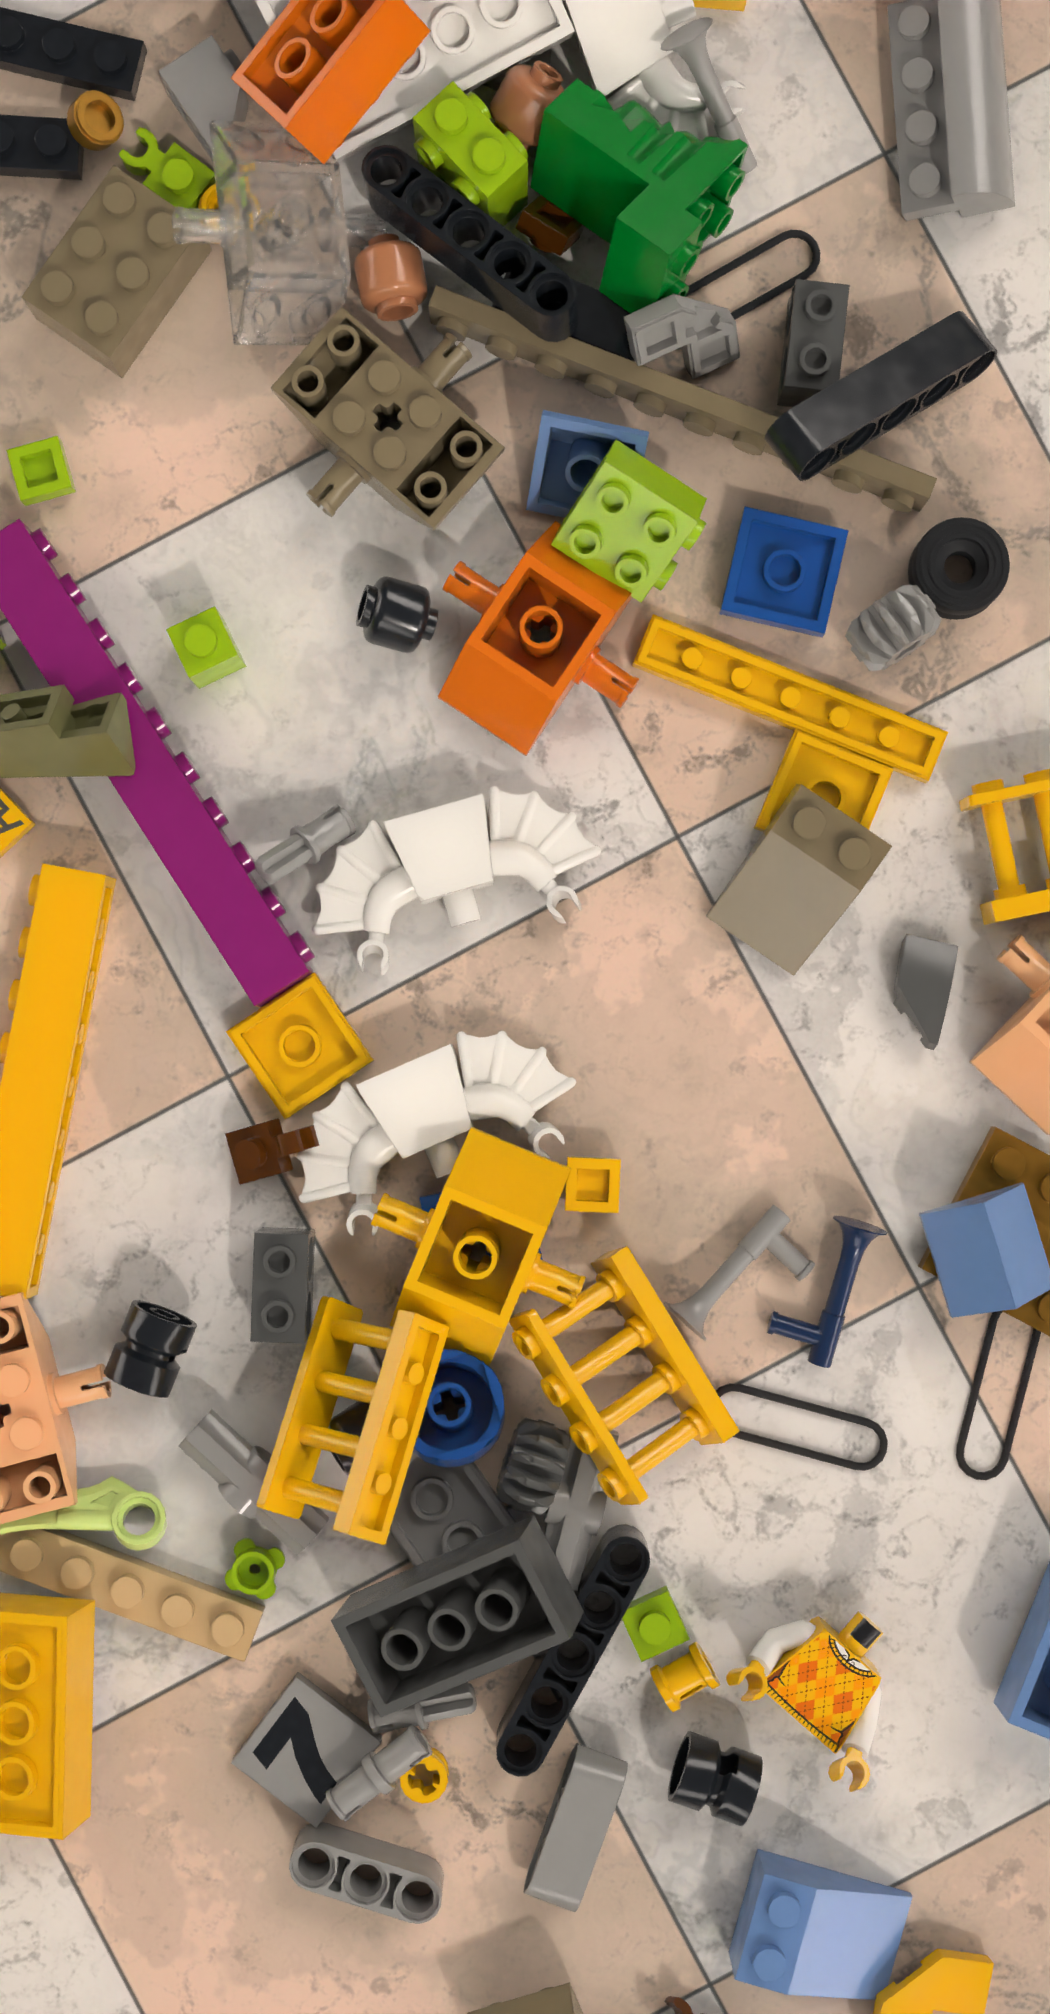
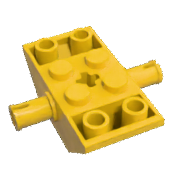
M471 1127L435 1209L431 1208L429 1212H426L395 1199L384 1192L371 1225L379 1226L416 1242L415 1248L418 1249L389 1326L394 1327L399 1310L415 1312L450 1327L444 1349H455L465 1352L490 1366L521 1292L526 1294L529 1289L573 1309L586 1277L583 1275L579 1276L540 1259L542 1254L538 1253L571 1168ZM476 1241L482 1242L486 1245V1251L491 1253L492 1256L484 1255L480 1262L474 1261L470 1258L472 1249L465 1246V1244L473 1245Z

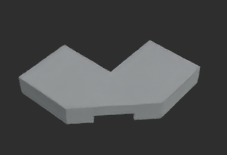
M672 294L624 316L630 353L638 366L682 347L685 368L691 378L694 379L740 358L736 321L727 308Z

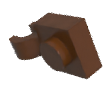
M279 1118L225 1134L240 1185L293 1170L290 1154L320 1146L314 1125L283 1133Z

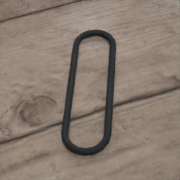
M802 230L782 232L689 285L686 296L784 240L799 238L806 241L813 253L810 266L802 273L733 311L731 315L736 320L792 288L796 279L806 280L810 277L820 263L818 243L810 234Z
M1003 1311L993 1312L990 1317L956 1449V1459L959 1467L966 1475L976 1480H988L996 1477L1004 1470L1008 1462L1041 1335L1040 1331L1035 1328L1033 1329L1000 1460L992 1470L977 1472L966 1463L964 1449L997 1321Z
M730 1383L716 1390L719 1398L724 1393L730 1391L741 1392L867 1426L878 1435L880 1449L872 1460L860 1463L743 1431L735 1434L734 1438L862 1471L875 1468L883 1461L887 1453L888 1440L885 1431L878 1423L868 1418L742 1384Z

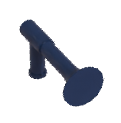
M844 1216L833 1217L841 1227L843 1245L825 1309L822 1310L818 1325L772 1311L767 1327L768 1334L772 1335L774 1333L812 1344L808 1361L824 1368L831 1367L845 1320L844 1314L864 1251L872 1240L888 1233L870 1223Z

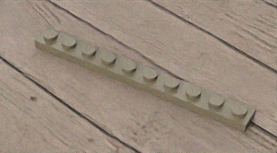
M437 285L435 286L428 308L431 324L436 325V330L442 335L451 333L457 338V341H465L467 337L483 343L488 352L501 359L514 360L515 356L530 361L535 363L534 367L536 370L554 379H564L565 375L584 382V387L597 396L613 398L615 394L634 402L633 405L637 410L649 416L663 417V414L670 415L684 421L683 426L696 434L712 436L714 432L733 440L732 444L737 449L745 453L762 455L765 452L780 458L765 441V434L770 426L779 418L777 416L650 367L638 366L634 361L572 337L559 342L545 341L506 312ZM862 449L855 451L820 472V474L832 478V484L841 490L856 494L861 493L862 490L882 497V504L888 508L905 513L911 512L912 509L920 512L930 499L937 481L935 477ZM782 461V464L786 468H788V466Z

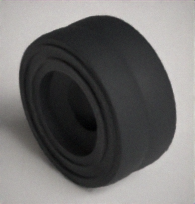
M964 517L942 521L932 527L914 548L908 565L909 585H917L924 595L927 594L936 606L935 611L939 617L951 620L970 618L985 610L1003 591L1010 571L1008 550L1000 535L982 521ZM961 555L970 561L973 573L969 581L956 583L947 577L944 564L948 557Z

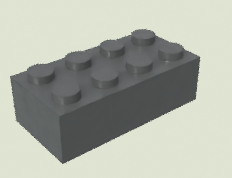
M533 1515L351 1594L332 1618L331 1622L380 1717H384L570 1640L584 1611L536 1517Z

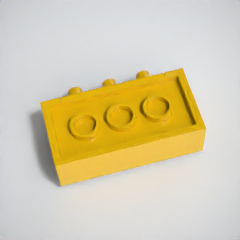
M0 1592L1 1834L64 1840L91 1817L95 1600Z

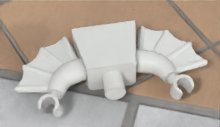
M563 0L568 17L575 30L574 34L593 89L599 90L606 96L634 78L607 99L613 110L630 100H634L642 107H645L661 124L670 121L674 132L688 131L701 141L705 137H709L704 112L706 110V103L697 83L681 76L668 56L673 52L672 50L663 51L660 48L661 43L670 35L669 28L697 16L693 0ZM733 80L724 81L720 84L724 94L727 90L734 87L747 89L742 83ZM744 108L731 109L735 115H740L745 111Z
M497 786L490 787V841L483 794L384 821L386 831L398 856L379 824L375 820H371L358 839L336 848L337 856L334 869L325 881L316 885L315 889L319 892L321 900V912L316 925L312 927V932L316 935L359 930L369 932L368 940L363 942L357 951L358 967L363 973L365 957L371 953H377L383 957L380 971L381 975H384L390 965L389 951L384 944V935H389L392 918L398 909L418 897L422 904L443 899L451 928L481 920V915L474 890L493 885V876H520L527 880L537 892L542 890L547 896L546 905L553 918L557 922L565 924L564 918L556 910L557 903L562 899H571L580 911L581 903L573 889L567 886H558L554 879L557 877L556 875L598 856L601 853V848L583 837L576 824L575 819L577 816L574 812L564 813L556 811L549 807L539 796L538 791L535 790L530 793L517 795L502 791Z
M460 1031L457 1033L456 1039L462 1077L455 1049L452 1044H449L357 1084L358 1091L365 1102L349 1082H343L335 1100L326 1108L315 1111L312 1114L314 1119L313 1125L320 1146L306 1149L297 1154V1159L301 1161L305 1173V1183L299 1200L302 1203H309L350 1192L356 1194V1203L350 1208L346 1223L348 1232L354 1236L355 1217L367 1215L372 1220L374 1214L378 1211L377 1205L372 1202V1194L377 1192V1177L380 1169L398 1154L402 1158H406L425 1150L436 1178L450 1174L460 1153L454 1136L470 1130L473 1127L472 1121L499 1118L506 1121L517 1131L520 1129L524 1130L528 1134V1142L534 1152L550 1159V1156L538 1145L540 1138L544 1134L551 1133L564 1144V1137L554 1125L548 1122L539 1123L532 1116L537 1110L573 1088L576 1080L555 1070L546 1056L547 1050L544 1047L538 1049L522 1047L510 1039L505 1031H499L498 1034L480 1038L466 1035L465 1032ZM378 1226L372 1227V1236L377 1232Z

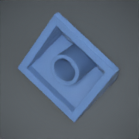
M543 410L526 510L565 518L614 441L618 440L642 457H645L649 432Z
M1021 1182L919 1213L950 1317L1017 1309L1050 1290V1267L1024 1183Z

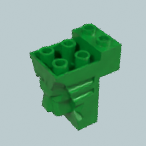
M577 78L544 109L530 188L610 244L599 291L631 314L672 294L686 297L689 286L685 283V280L699 257L703 242L710 235L714 238L720 236L733 216L734 210L729 206L732 197L736 194L745 178L746 172L741 167L748 144L741 139L725 140L719 137H705L701 141L688 131L674 132L670 121L661 124L645 107H642L634 100H630L613 110L603 93L597 89L593 90Z

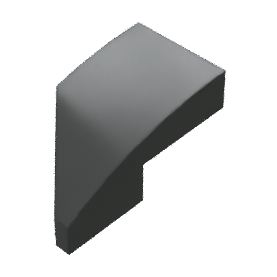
M906 934L901 942L894 991L898 996L893 1004L900 1014L906 1013L922 1035L920 1041L924 1047L934 1050L938 1045L945 1018L958 946Z

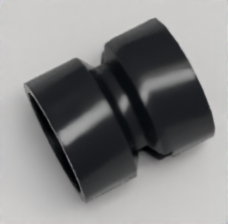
M133 1300L121 1328L127 1339L115 1344L104 1374L115 1383L138 1393L159 1398L169 1397L181 1368L175 1361V1357L187 1353L197 1324L188 1317L166 1307L150 1302Z
M688 1731L682 1740L675 1758L668 1786V1801L696 1811L701 1810L707 1805L710 1808L712 1817L743 1826L747 1822L757 1798L763 1769L762 1757L736 1747H730L727 1751L722 1752L717 1740Z

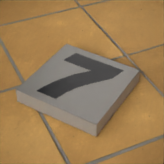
M297 1672L235 1754L231 1763L317 1828L331 1810L325 1792L335 1787L362 1765L361 1759L370 1751L374 1752L380 1745L382 1735H374L369 1725L301 1673Z

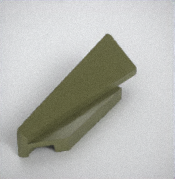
M65 685L1 694L0 778L132 776L135 772L136 764L125 697L120 692L73 705L75 699Z

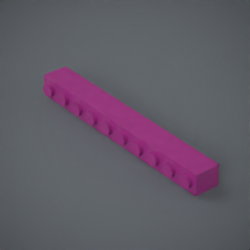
M20 519L16 520L0 531L1 611L49 686L65 685L75 699L73 705L120 692L125 697L136 768L132 776H108V778L253 1005L257 1007L264 1006L314 973L308 962L315 958V955L299 931L290 935L279 917L285 914L286 910L272 888L267 886L261 890L250 872L256 869L255 861L244 844L239 841L232 845L222 827L229 823L227 817L212 796L203 800L193 783L200 779L197 770L183 751L175 756L165 740L166 737L172 734L170 728L155 707L146 711L136 695L144 689L126 662L118 666L107 649L114 646L115 643L98 617L89 621L79 605L87 599L69 573L61 577L50 560L57 557L58 554L41 528L32 532Z

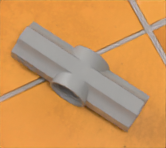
M212 1409L179 1444V1447L186 1455L192 1458L200 1468L219 1483L218 1489L221 1495L235 1510L247 1518L253 1519L255 1517L296 1556L310 1544L328 1522L329 1517L323 1510L308 1504L304 1505L299 1519L258 1508L257 1500L271 1454L260 1446L252 1447Z
M612 1430L610 1433L618 1445L619 1433ZM570 1436L571 1444L568 1450L569 1457L566 1462L565 1473L562 1476L560 1487L555 1494L553 1503L545 1511L544 1522L547 1524L544 1535L573 1591H578L592 1535L597 1536L602 1522L607 1495L598 1482L597 1475L600 1472L589 1454L583 1453Z

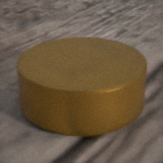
M90 90L84 92L72 102L67 112V124L72 136L80 145L89 150L102 151L107 149L120 138L123 132L124 119L121 109L109 95L101 91Z

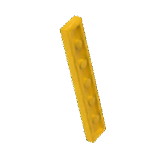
M654 614L651 617L632 665L635 668L790 730H801L893 768V771L923 783L929 781L948 734L947 731Z

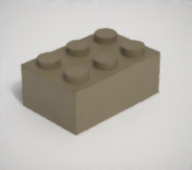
M113 165L26 289L22 299L36 320L123 378L212 249L201 224Z

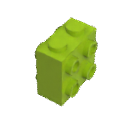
M452 81L413 117L415 143L413 145L417 152L418 162L502 226H505L528 205V153L521 141L512 132L506 131L503 134L490 121L491 114L487 106L475 93L470 91L465 94Z
M615 440L562 521L551 546L592 572L631 592V597L642 603L653 586L661 591L669 581L678 564L672 558L682 546L689 551L701 535L706 522L701 520L700 516L707 498L623 443Z

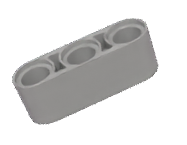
M578 1743L575 1744L532 1857L524 1884V1894L572 1912L577 1911L624 1786L628 1769L626 1761Z
M321 1822L317 1828L308 1824L300 1830L295 1840L289 1864L291 1877L298 1886L305 1890L409 1923L421 1924L430 1921L437 1915L441 1907L444 1874L442 1867L436 1859L429 1855L329 1823ZM310 1848H319L328 1855L329 1860L320 1864L313 1863L304 1856L303 1852ZM364 1864L372 1865L377 1868L381 1875L371 1880L363 1879L358 1876L354 1869ZM413 1881H423L431 1887L432 1891L426 1895L418 1896L410 1893L405 1886Z

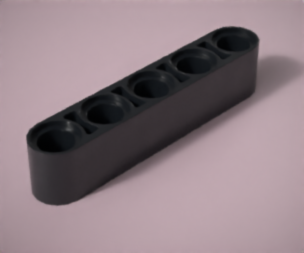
M381 145L373 148L366 154L362 161L361 171L370 206L378 216L539 338L548 342H559L567 339L574 333L578 325L577 290L574 281L565 272L403 150L393 145ZM389 179L397 180L393 184L381 185L382 182ZM427 210L438 211L436 214L431 216L420 215ZM470 240L480 242L479 244L473 247L460 246L464 242ZM510 271L522 273L519 277L513 279L501 277ZM551 302H559L564 305L555 311L542 308Z
M957 311L786 411L770 426L765 434V441L800 481H806L976 379L990 366L998 351L963 311Z
M621 1524L607 1530L582 1573L578 1591H574L584 1613L571 1639H578L585 1643L587 1646L586 1651L577 1658H567L559 1652L558 1648L561 1644L539 1652L501 1719L497 1730L496 1754L501 1768L508 1774L517 1777L528 1776L536 1772L542 1765L644 1580L650 1566V1555L647 1542L642 1532L636 1527ZM624 1543L634 1545L639 1550L638 1557L628 1565L617 1564L610 1558L611 1551L616 1546ZM595 1591L606 1592L613 1598L609 1608L599 1612L587 1608L584 1601L589 1594ZM549 1686L559 1691L561 1697L551 1705H542L534 1700L533 1693L541 1687ZM516 1734H524L533 1739L535 1744L525 1752H517L512 1750L506 1742Z

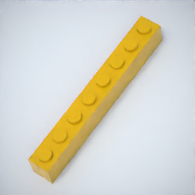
M42 863L40 875L35 874L29 887L28 903L30 906H34L30 927L25 926L19 939L18 956L19 958H24L21 977L13 981L9 992L8 1008L14 1011L10 1032L5 1031L0 1041V1063H4L0 1083V1296L5 1297L23 1292L25 1300L37 1295L116 884V879L107 875Z

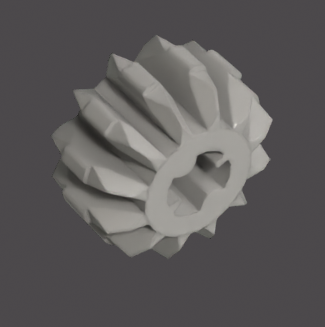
M902 585L895 591H890L881 599L876 600L869 608L862 611L860 616L851 622L845 637L852 645L851 650L860 662L863 661L869 671L885 670L892 664H897L904 657L911 655L918 647L924 645L927 639L935 635L942 619L935 611L936 606L927 594L924 595L917 585Z

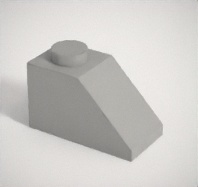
M211 35L160 69L159 74L168 97L225 181L235 175L249 103L246 92L231 79L242 63L232 49L223 53Z

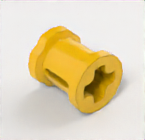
M697 1642L689 1645L688 1653L662 1668L659 1665H655L650 1668L653 1681L672 1712L681 1708V1701L708 1686L711 1689H715L720 1686L711 1663Z

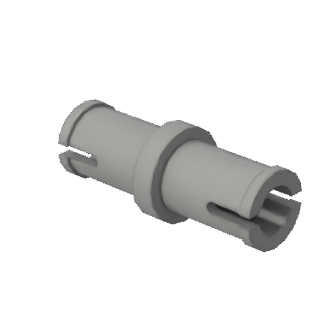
M411 1724L405 1732L377 1754L373 1751L366 1754L361 1759L362 1765L335 1787L325 1792L327 1801L334 1813L346 1822L351 1818V1815L379 1793L389 1794L396 1788L397 1779L425 1757L428 1758L432 1754L428 1741L421 1731Z

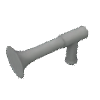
M704 17L683 25L665 38L661 43V50H672L678 53L687 63L715 123L714 128L718 137L725 140L741 139L748 144L737 116L733 114L707 52L706 33L712 25L713 19ZM749 144L741 167L746 174L757 166Z
M772 1205L738 1243L736 1250L692 1297L681 1303L670 1304L664 1302V1304L689 1329L703 1340H706L703 1328L710 1309L753 1260H756L766 1248L795 1275L794 1277L798 1281L804 1279L812 1271L815 1263L804 1257L780 1234L791 1220L782 1210Z

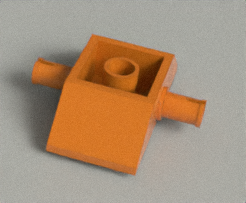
M557 521L526 551L506 583L500 587H497L460 561L453 569L455 575L452 576L450 574L442 589L482 615L479 623L465 642L438 698L525 756H527L575 683L579 685L583 681L621 708L628 699L627 696L632 693L639 681L637 677H633L601 656L600 652L602 649L599 648L632 599V593L592 572L551 546L561 525ZM544 625L551 628V640L549 642L542 641L541 643H536L532 641V633L529 630L531 627L535 630L542 629Z

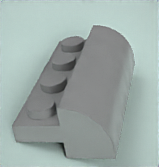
M907 0L887 5L901 210L904 219L910 221L958 210L963 218L1015 207L1001 0Z

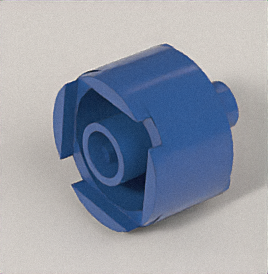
M443 1350L413 1450L425 1462L442 1467L468 1465L487 1454L499 1440L505 1419L503 1391L496 1374L483 1361L459 1350ZM447 1397H452L455 1404H465V1407L458 1410L459 1418L453 1421H448L445 1414L436 1415L435 1413L443 1409L442 1400Z

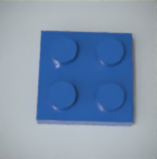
M744 507L719 614L822 638L826 631L849 530Z

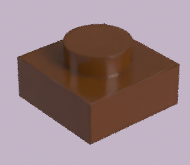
M540 195L523 209L515 229L528 236L529 241L536 248L561 256L579 240L585 226Z

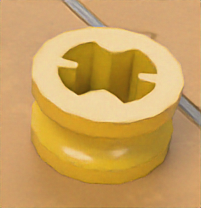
M432 1747V1754L418 1763H424L428 1771H438L439 1775L433 1774L432 1785L424 1786L421 1778L412 1780L410 1775L415 1776L418 1764L400 1777V1784L404 1794L412 1801L421 1804L431 1803L440 1798L445 1792L448 1783V1762L440 1751Z

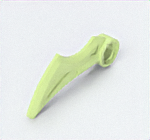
M111 1476L91 1487L77 1489L78 1502L75 1505L0 1524V1535L37 1529L114 1531L122 1545L128 1549L139 1551L149 1549L158 1544L165 1534L167 1519L165 1508L157 1497L151 1493L137 1491L121 1480ZM136 1507L148 1508L155 1515L153 1527L142 1535L131 1534L124 1527L125 1516Z

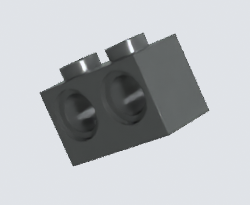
M796 279L787 308L777 399L778 406L794 407L840 380L850 285Z
M262 1227L254 1233L250 1342L305 1344L308 1340L312 1328L315 1229Z

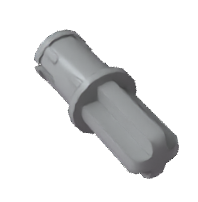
M335 805L311 823L303 827L297 825L291 828L288 839L256 860L254 863L256 871L265 883L274 884L306 862L311 865L318 863L321 859L320 855L337 843L355 834L356 830L352 818L344 808L340 809L339 805Z
M467 1682L384 1717H380L372 1700L369 1699L367 1704L368 1719L374 1735L406 1728L411 1724L414 1727L419 1726L421 1730L428 1729L429 1722L472 1714L476 1710L477 1702L474 1688L471 1683Z

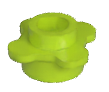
M250 1538L239 1540L234 1546L235 1562L232 1568L225 1574L227 1586L234 1591L240 1590L245 1594L256 1595L259 1599L272 1597L277 1588L274 1582L277 1570L283 1567L285 1563L283 1551L278 1547L266 1549L257 1546ZM252 1564L259 1565L260 1571L258 1573L251 1572L250 1566Z

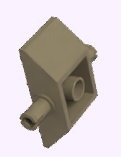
M341 306L271 386L274 394L313 437L337 458V461L318 483L306 493L318 508L320 506L323 507L322 510L325 514L333 517L336 513L335 511L362 482L368 484L395 509L435 531L504 452L505 447L442 392V389L460 368L472 358L471 352L462 342L457 346L455 345L457 338L454 335L446 333L443 340L418 368L416 366L411 367ZM391 420L399 423L398 430L395 431L387 427L381 432L380 425Z

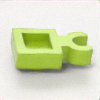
M139 127L135 133L139 142L148 148L147 152L141 157H133L122 149L119 156L125 168L134 175H148L142 183L145 187L192 218L198 210L202 194L210 186L219 183L217 174L175 142L164 154L160 150L155 136L149 130Z

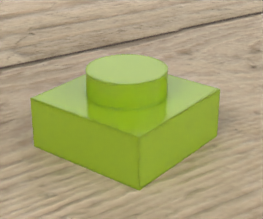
M58 436L6 450L20 501L25 506L76 492L64 446Z
M667 1586L631 1601L622 1618L641 1662L690 1640L688 1631Z

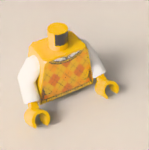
M860 1611L853 1616L840 1633L819 1616L812 1618L809 1622L800 1619L766 1630L747 1656L745 1661L747 1667L734 1668L729 1671L726 1676L727 1684L729 1686L738 1685L746 1677L748 1690L741 1697L742 1702L759 1700L766 1693L833 1753L837 1754L842 1748L845 1756L832 1762L828 1770V1775L833 1782L843 1777L845 1766H847L853 1775L849 1791L853 1792L866 1786L870 1778V1770L865 1759L869 1756L877 1730L882 1688L880 1686L881 1676L875 1665L864 1655L881 1637L883 1632Z

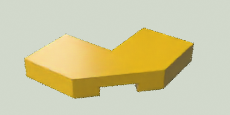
M937 1948L920 1961L922 1966L897 1985L893 1981L876 1994L873 2014H933V2010L959 2014H984L994 1963L988 1955Z

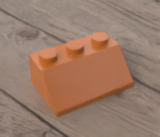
M291 0L232 75L231 79L320 162L325 164L335 150L342 145L347 135L370 106L378 100L382 91L405 62L412 57L417 47L431 30L403 0Z

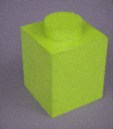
M215 606L166 629L189 679L199 689L246 667L224 618Z

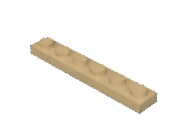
M60 1529L25 1530L0 1535L1 1572L71 1598L95 1600V1607L245 1662L266 1606Z

